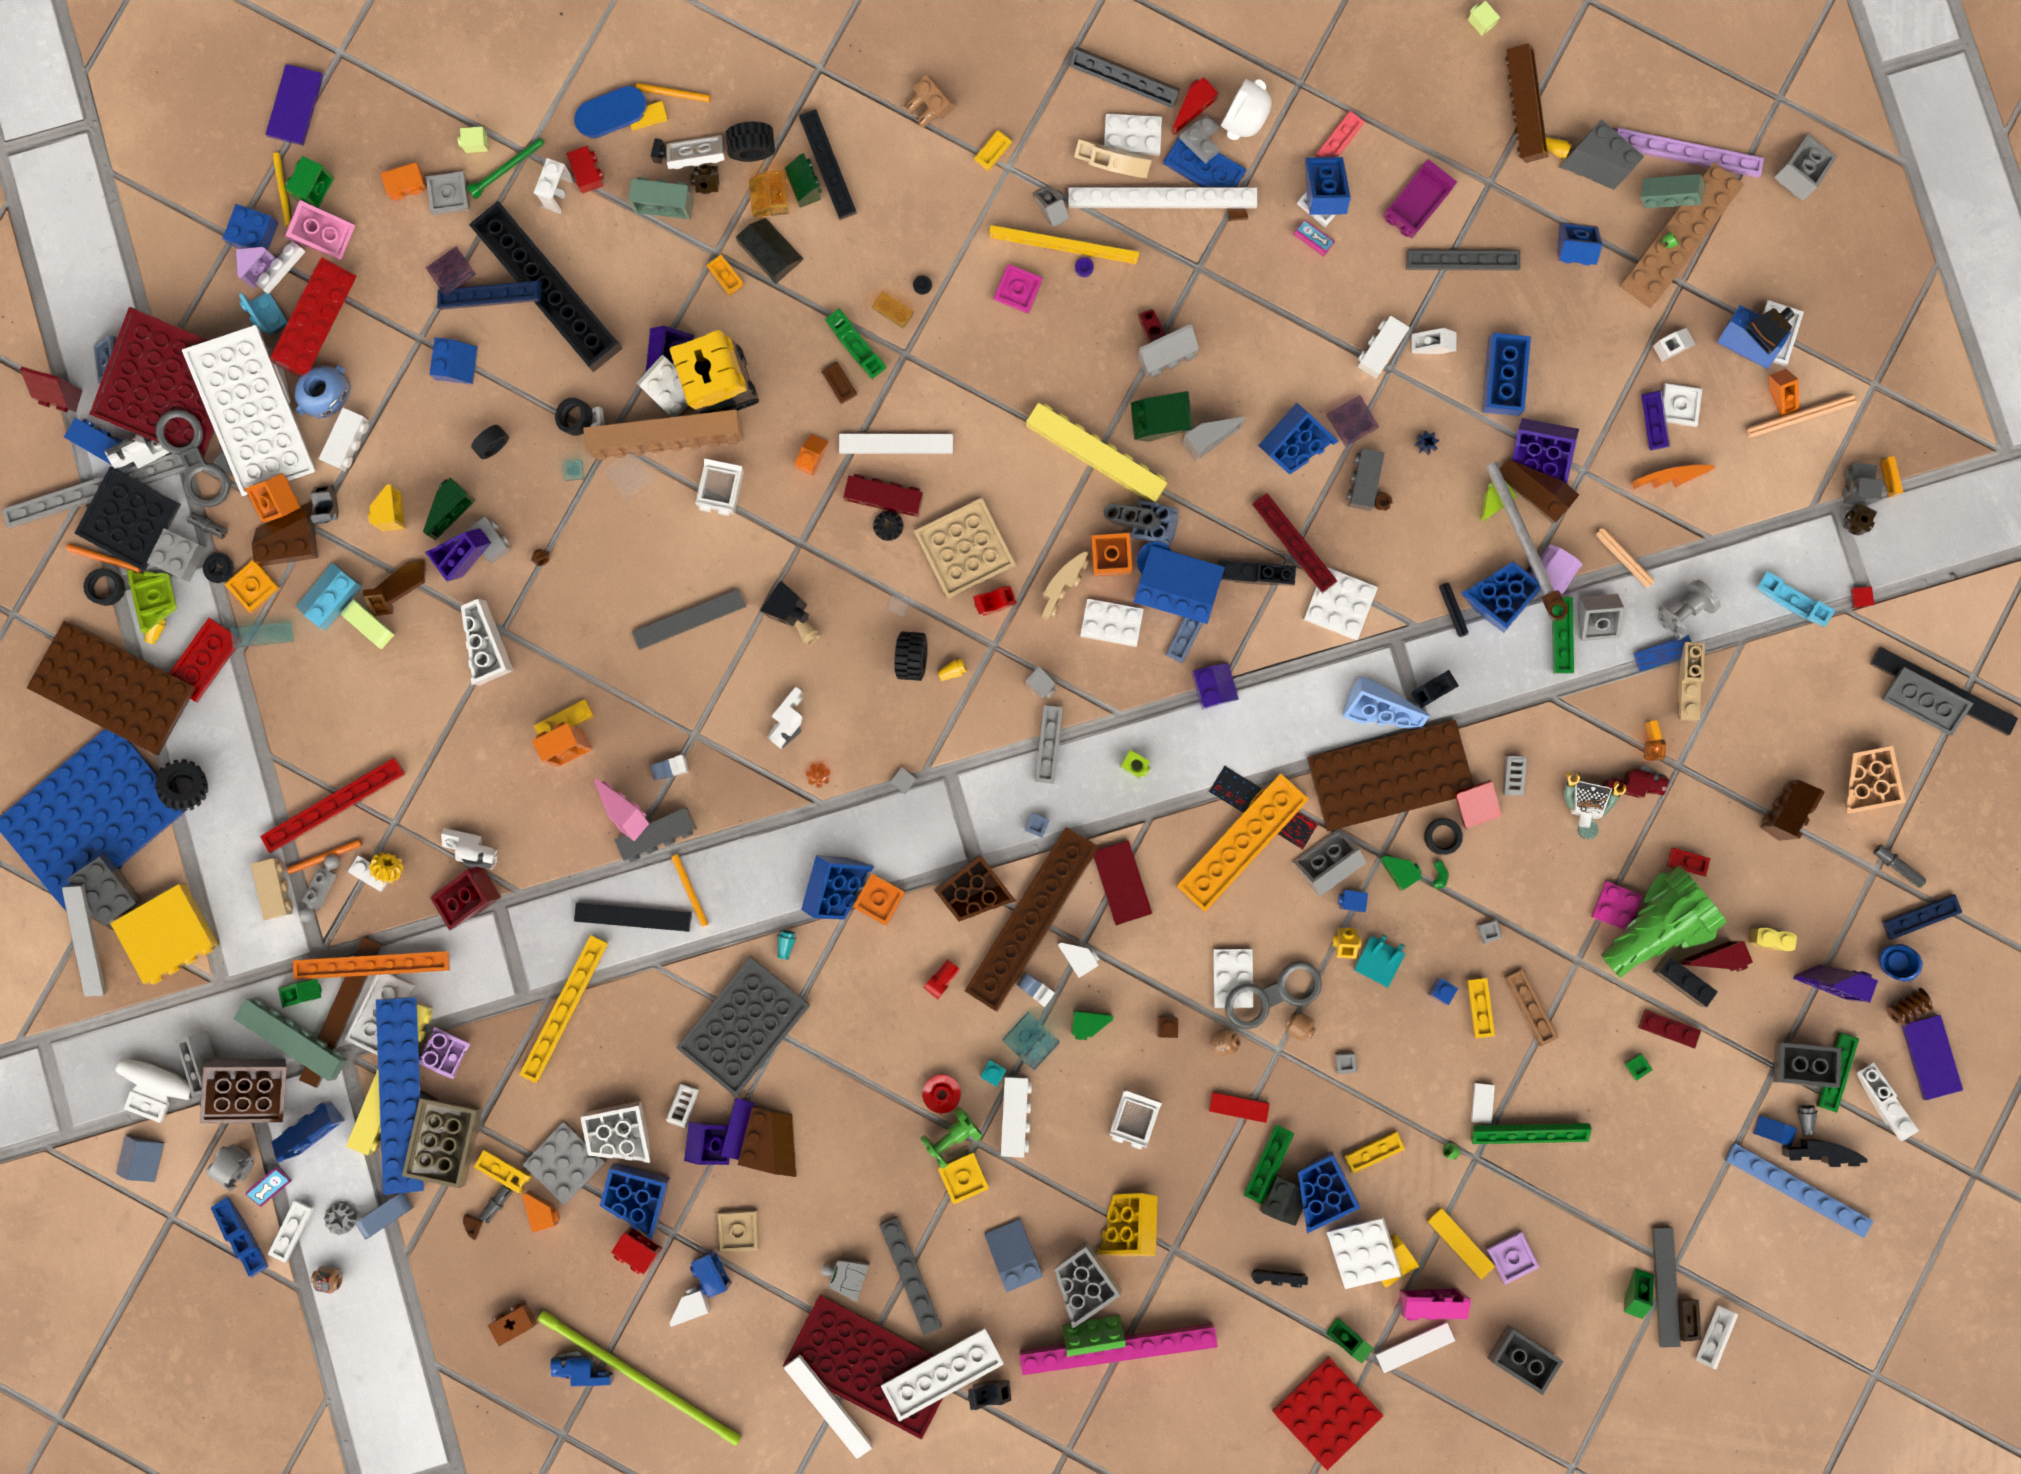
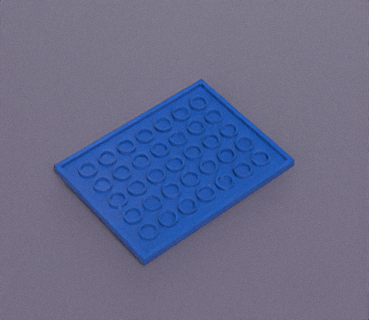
M104 729L1 815L0 833L62 908L67 911L62 887L64 885H71L67 881L69 876L103 853H106L117 869L120 868L185 812H181V809L173 811L172 807L167 808L160 801L155 788L157 772L130 741Z

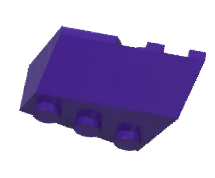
M1522 418L1518 429L1513 461L1567 483L1579 429Z
M1824 965L1814 966L1793 977L1794 980L1845 1000L1867 1003L1871 1002L1878 980L1873 979L1870 973L1842 970Z

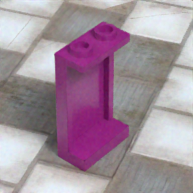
M1427 159L1414 178L1391 206L1387 208L1383 214L1385 221L1392 226L1395 225L1405 237L1413 239L1453 190L1457 181Z

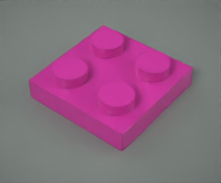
M1008 264L994 300L1029 314L1043 278Z
M1605 881L1591 917L1625 930L1628 924L1634 920L1642 895Z

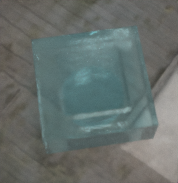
M581 459L562 461L565 481L585 479L583 461Z

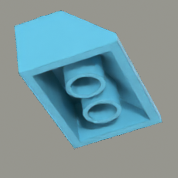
M332 562L296 607L316 626L327 630L361 589L362 585Z

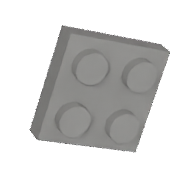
M463 171L426 176L430 213L432 215L470 210L466 178Z

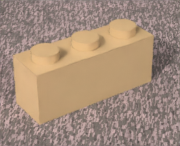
M271 858L251 863L263 920H272L292 915L293 903L288 897L289 885L284 879L283 872L285 868L280 858Z

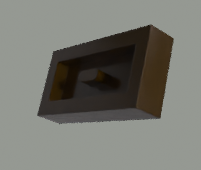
M1678 1300L1680 1341L1702 1340L1699 1300Z

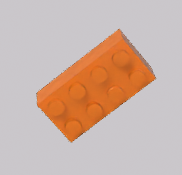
M564 722L553 727L554 730L548 733L543 731L537 734L536 739L532 740L541 761L556 767H560L593 750L583 729L569 723L565 724Z

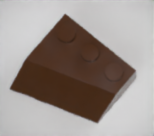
M312 502L256 528L252 541L254 563L260 566L318 558L315 526L311 519L313 512Z
M1792 780L1784 786V793L1773 802V809L1763 817V824L1760 826L1761 829L1779 841L1801 838L1803 833L1800 832V829L1808 825L1810 819L1807 816L1816 810L1825 793L1822 789L1801 780Z
M980 854L934 889L958 922L1016 901Z
M754 1105L751 1110L737 1165L775 1175L797 1177L792 1114Z

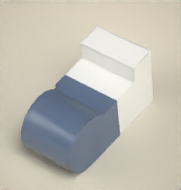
M684 755L675 756L663 762L650 765L654 781L689 773Z
M1026 972L1017 983V986L1044 1007L1055 994V992Z

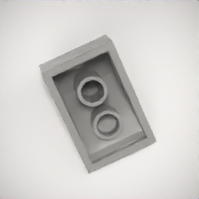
M1807 134L1781 166L1774 178L1790 190L1794 196L1804 201L1819 186L1837 157L1811 135Z
M1244 417L1202 423L1197 427L1193 425L1192 430L1185 431L1186 434L1182 444L1194 460L1197 461L1241 429L1245 419Z

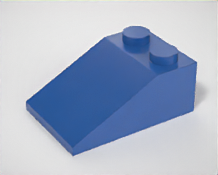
M1343 157L1305 158L1309 214H1347L1351 196Z

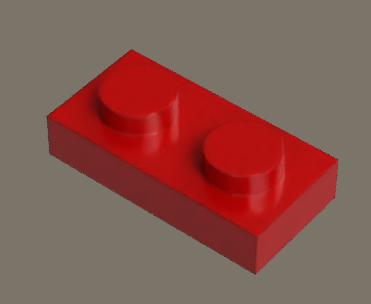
M1671 848L1667 867L1675 869L1680 866L1688 873L1706 877L1711 858Z

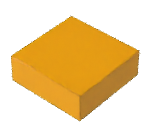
M1657 720L1645 723L1649 742L1662 738Z

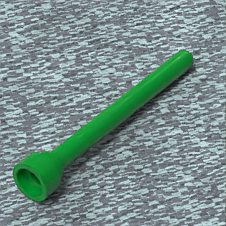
M541 138L537 139L482 181L474 184L471 183L466 188L475 199L479 198L484 188L544 144V140Z

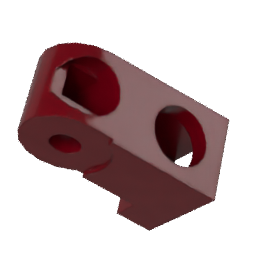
M1153 309L1138 314L1148 344L1166 336Z

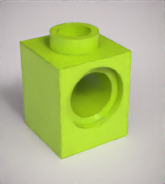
M1131 750L1120 766L1121 769L1138 779L1142 776L1146 777L1151 767L1148 766L1149 760ZM1135 760L1140 761L1142 764V768L1139 771H1135L1131 767V763Z

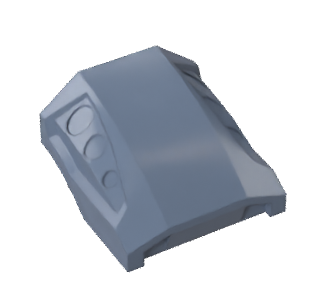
M1138 500V507L1152 510L1160 517L1161 524L1158 529L1153 531L1133 528L1130 537L1150 542H1161L1170 546L1178 524V509L1154 502ZM1153 516L1148 518L1147 523L1152 521Z

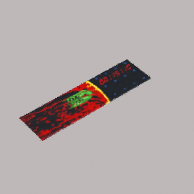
M1224 766L1209 790L1210 793L1242 813L1264 791ZM1298 811L1281 829L1278 835L1303 850L1318 823Z

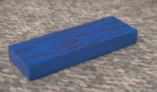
M1689 635L1681 640L1675 639L1633 654L1639 671L1641 672L1681 658L1684 643L1691 642Z

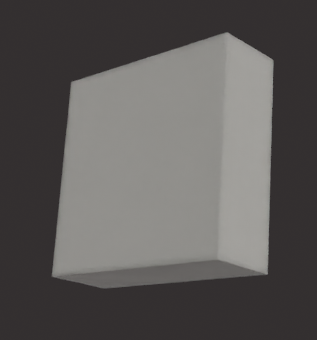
M901 768L890 783L906 794L917 779Z
M1497 920L1477 925L1483 944L1502 939Z
M1355 1053L1335 1054L1337 1074L1357 1072Z

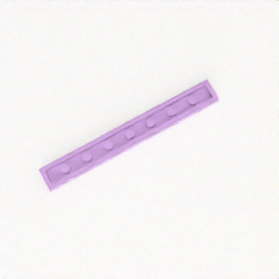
M1622 128L1615 129L1621 137L1641 154L1708 168L1715 162L1728 172L1756 178L1761 176L1764 162L1762 157Z

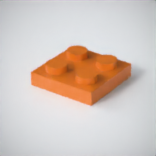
M871 874L853 908L887 926L905 892L878 876Z

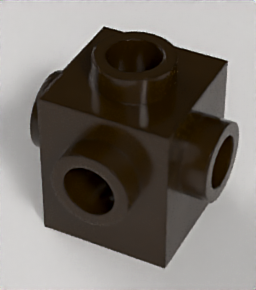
M700 165L695 167L694 174H691V185L695 186L696 193L709 194L711 192H718L720 185L718 166Z
M1857 504L1845 515L1844 520L1846 522L1843 527L1848 529L1849 533L1857 536L1870 532L1874 527L1875 522L1873 520L1877 511L1863 504Z

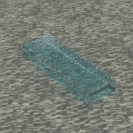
M291 622L231 628L233 648L294 642Z

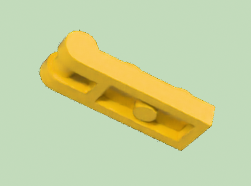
M486 1149L482 1151L474 1165V1168L519 1194H522L525 1189V1183L529 1182L532 1177L527 1172L518 1169ZM514 1176L519 1177L517 1183L512 1181Z

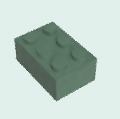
M643 177L631 179L628 201L635 213L691 219L693 196L688 185L682 182H675V184L667 183L665 180L649 181Z

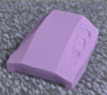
M1552 544L1547 546L1540 557L1554 590H1559L1562 596L1583 564L1573 555ZM1531 570L1529 574L1536 579L1533 570Z
M434 1026L420 1052L419 1064L454 1079L456 1071L470 1046V1042Z

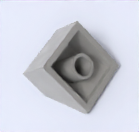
M1618 594L1580 597L1578 618L1581 641L1620 638L1624 606Z

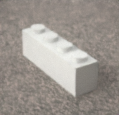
M1005 1076L1001 1156L1024 1157V1153H1028L1029 1141H1025V1133H1029L1030 1121H1026V1113H1030L1031 1102L1027 1101V1094H1031L1032 1082H1028V1077Z

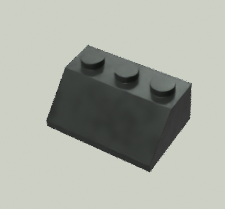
M766 218L749 224L736 236L738 244L775 284L804 260Z

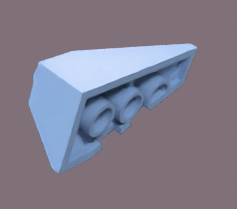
M1362 676L1359 677L1352 687L1343 712L1344 718L1361 724L1376 722L1378 725L1384 726L1386 723L1410 729L1422 728L1430 717L1427 712L1388 688Z

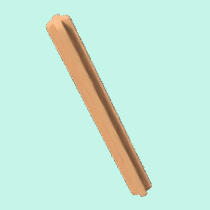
M1853 394L1751 426L1746 429L1749 437H1754L1851 406L1856 403V399Z

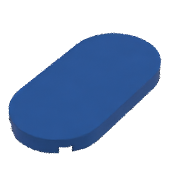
M626 86L583 103L575 113V126L582 135L589 138L604 136L641 120L647 109V101L643 93L635 87Z

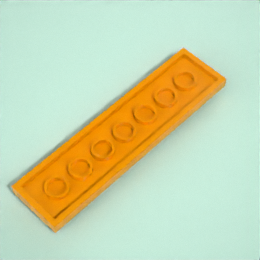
M1280 773L1176 887L1203 912H1206L1309 799Z

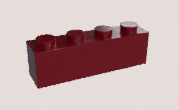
M859 474L848 475L843 496L844 501L919 517L923 500V492H920L919 488L909 487L907 489L902 488L901 484L891 482L889 485L877 478L867 480Z

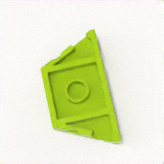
M128 570L127 575L140 631L142 634H145L178 609L171 577L167 573L154 574L144 571V574Z

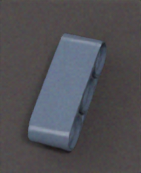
M399 1193L355 1224L366 1240L414 1207L405 1193Z

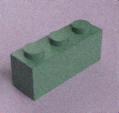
M1702 174L1644 178L1640 197L1644 208L1651 209L1656 207L1701 205L1705 183Z

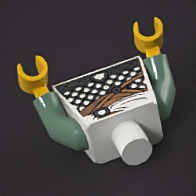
M1568 772L1566 773L1568 782H1566L1563 797L1571 814L1580 816L1578 826L1590 828L1592 818L1599 819L1605 816L1615 806L1620 795L1626 792V785L1624 784L1623 788L1617 789L1619 782L1616 781L1613 785L1614 791H1612V788L1579 781L1580 777L1577 772L1575 777L1570 779L1571 774Z

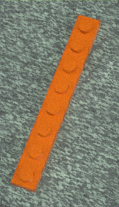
M449 951L293 960V980L450 971Z

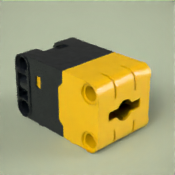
M721 330L710 332L705 336L675 345L669 349L687 404L699 413L739 411L760 402L746 368L747 362L742 347Z

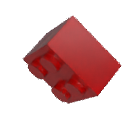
M630 1227L622 1234L611 1253L614 1254L613 1257L617 1261L629 1264L633 1272L645 1274L663 1248Z

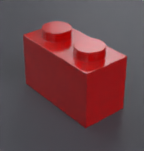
M584 146L566 153L582 194L603 187L601 180L604 179L601 169L596 167L595 162H598L594 151H590L588 146Z

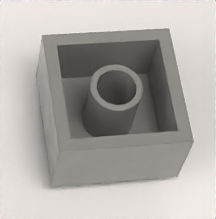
M164 528L147 563L190 582L206 547Z

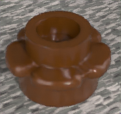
M1380 492L1379 495H1376L1374 506L1378 510H1388L1390 504H1392V498L1387 493Z
M538 549L533 552L531 561L536 566H543L550 560L549 552Z

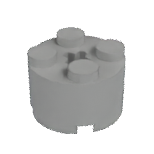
M235 1144L227 1148L222 1146L216 1153L217 1158L207 1167L206 1174L227 1190H234L238 1187L235 1184L238 1181L243 1182L254 1165L251 1160H254V1157Z

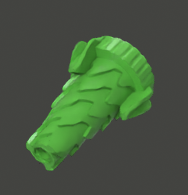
M1678 866L1669 874L1660 873L1656 877L1643 899L1648 906L1638 913L1639 917L1628 924L1625 931L1613 940L1614 944L1606 949L1601 956L1614 973L1621 978L1640 963L1653 958L1655 955H1662L1674 945L1675 947L1681 945L1685 949L1715 939L1717 930L1726 924L1727 920L1688 873Z

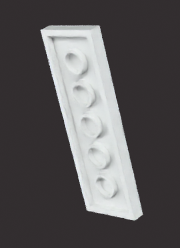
M983 1328L881 1384V1388L898 1420L901 1421L1002 1366L1004 1362L986 1328Z

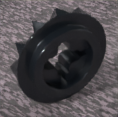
M891 510L883 511L876 516L873 522L875 534L884 541L895 540L903 532L904 524L902 518L898 513ZM886 518L889 523H894L891 526L892 533L887 528H882L885 525Z
M223 553L211 554L203 563L204 576L213 583L227 582L232 577V572L235 569L233 561ZM216 563L223 566L221 568L222 574L218 571H215L217 569Z

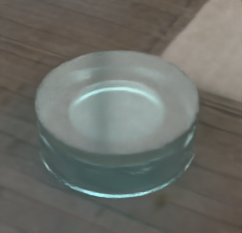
M1592 820L1590 828L1578 826V834L1583 839H1593L1599 831L1598 825Z

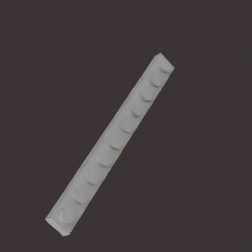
M170 454L140 468L134 466L121 471L144 484H149L186 472L187 470L179 455ZM105 476L2 509L7 527L11 529L91 503Z

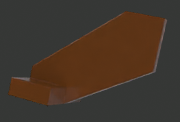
M424 560L407 562L374 589L363 590V598L374 616L393 614L392 603L425 583L426 562Z

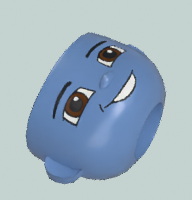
M322 365L311 368L305 375L302 374L295 388L294 397L298 404L295 411L299 415L307 413L309 416L318 419L327 418L337 413L344 406L350 394L351 387L349 381L344 376L345 369L341 365H338L336 368ZM326 385L324 393L316 397L318 387Z

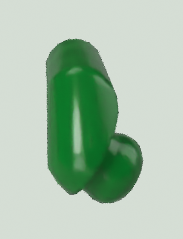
M1439 860L1433 864L1438 873L1437 879L1433 881V886L1436 889L1444 888L1449 878V873L1443 861Z

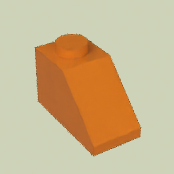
M1787 369L1769 375V391L1780 416L1798 411V378Z
M811 434L802 446L794 463L796 469L814 476L829 441Z
M531 1191L522 1194L532 1233L559 1224L560 1215L558 1209H555L554 1204Z

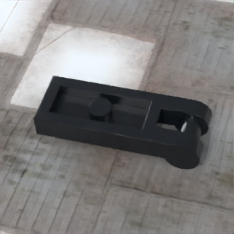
M1254 1269L1251 1272V1278L1256 1284L1271 1281L1272 1285L1282 1286L1283 1283H1290L1291 1287L1296 1288L1308 1285V1276L1306 1274Z

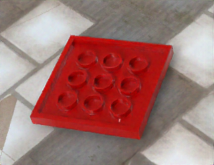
M1329 1356L1272 1410L1327 1471L1384 1416Z

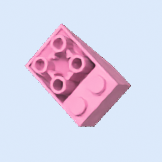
M595 779L594 782L608 817L623 834L635 841L649 825L645 819L647 815L640 810V807L635 802L627 801L626 796L620 791L615 792L612 790L613 787L606 781L600 782Z

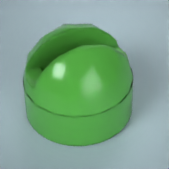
M1671 231L1662 239V244L1668 242L1665 246L1668 249L1679 244Z
M1448 1143L1443 1149V1155L1448 1159L1455 1160L1460 1156V1149L1457 1145Z

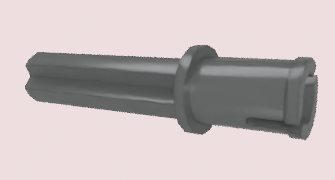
M1882 844L1878 845L1873 851L1874 855H1877L1886 862V866H1891L1918 888H1921L1926 883V879L1899 859L1898 854H1893Z

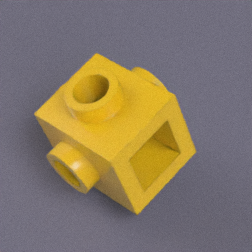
M1338 927L1337 934L1333 935L1332 945L1336 947L1337 958L1356 959L1358 948H1361V937L1358 936L1357 928Z

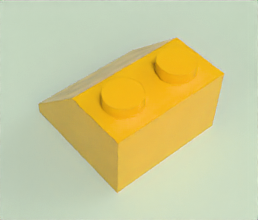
M391 484L386 485L370 505L368 520L372 526L382 532L405 529L402 494L400 490Z

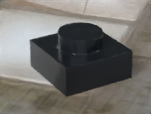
M655 138L651 158L654 163L661 164L662 158H665L667 151L663 141Z

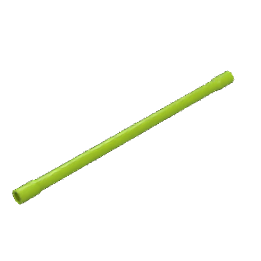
M545 1310L538 1317L537 1321L557 1331L705 1425L732 1445L736 1446L740 1441L742 1435L684 1401L566 1326Z

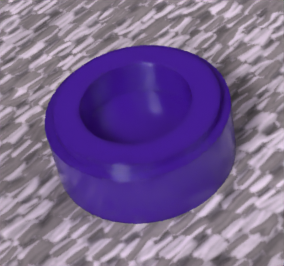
M1082 257L1077 260L1075 272L1078 276L1085 278L1093 273L1094 264L1091 259Z

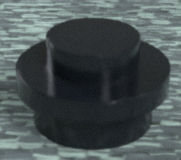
M918 276L913 282V288L916 293L925 295L931 291L932 282L927 276Z

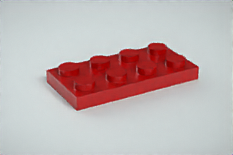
M208 618L169 674L195 686L196 689L190 699L198 702L242 639L212 618Z

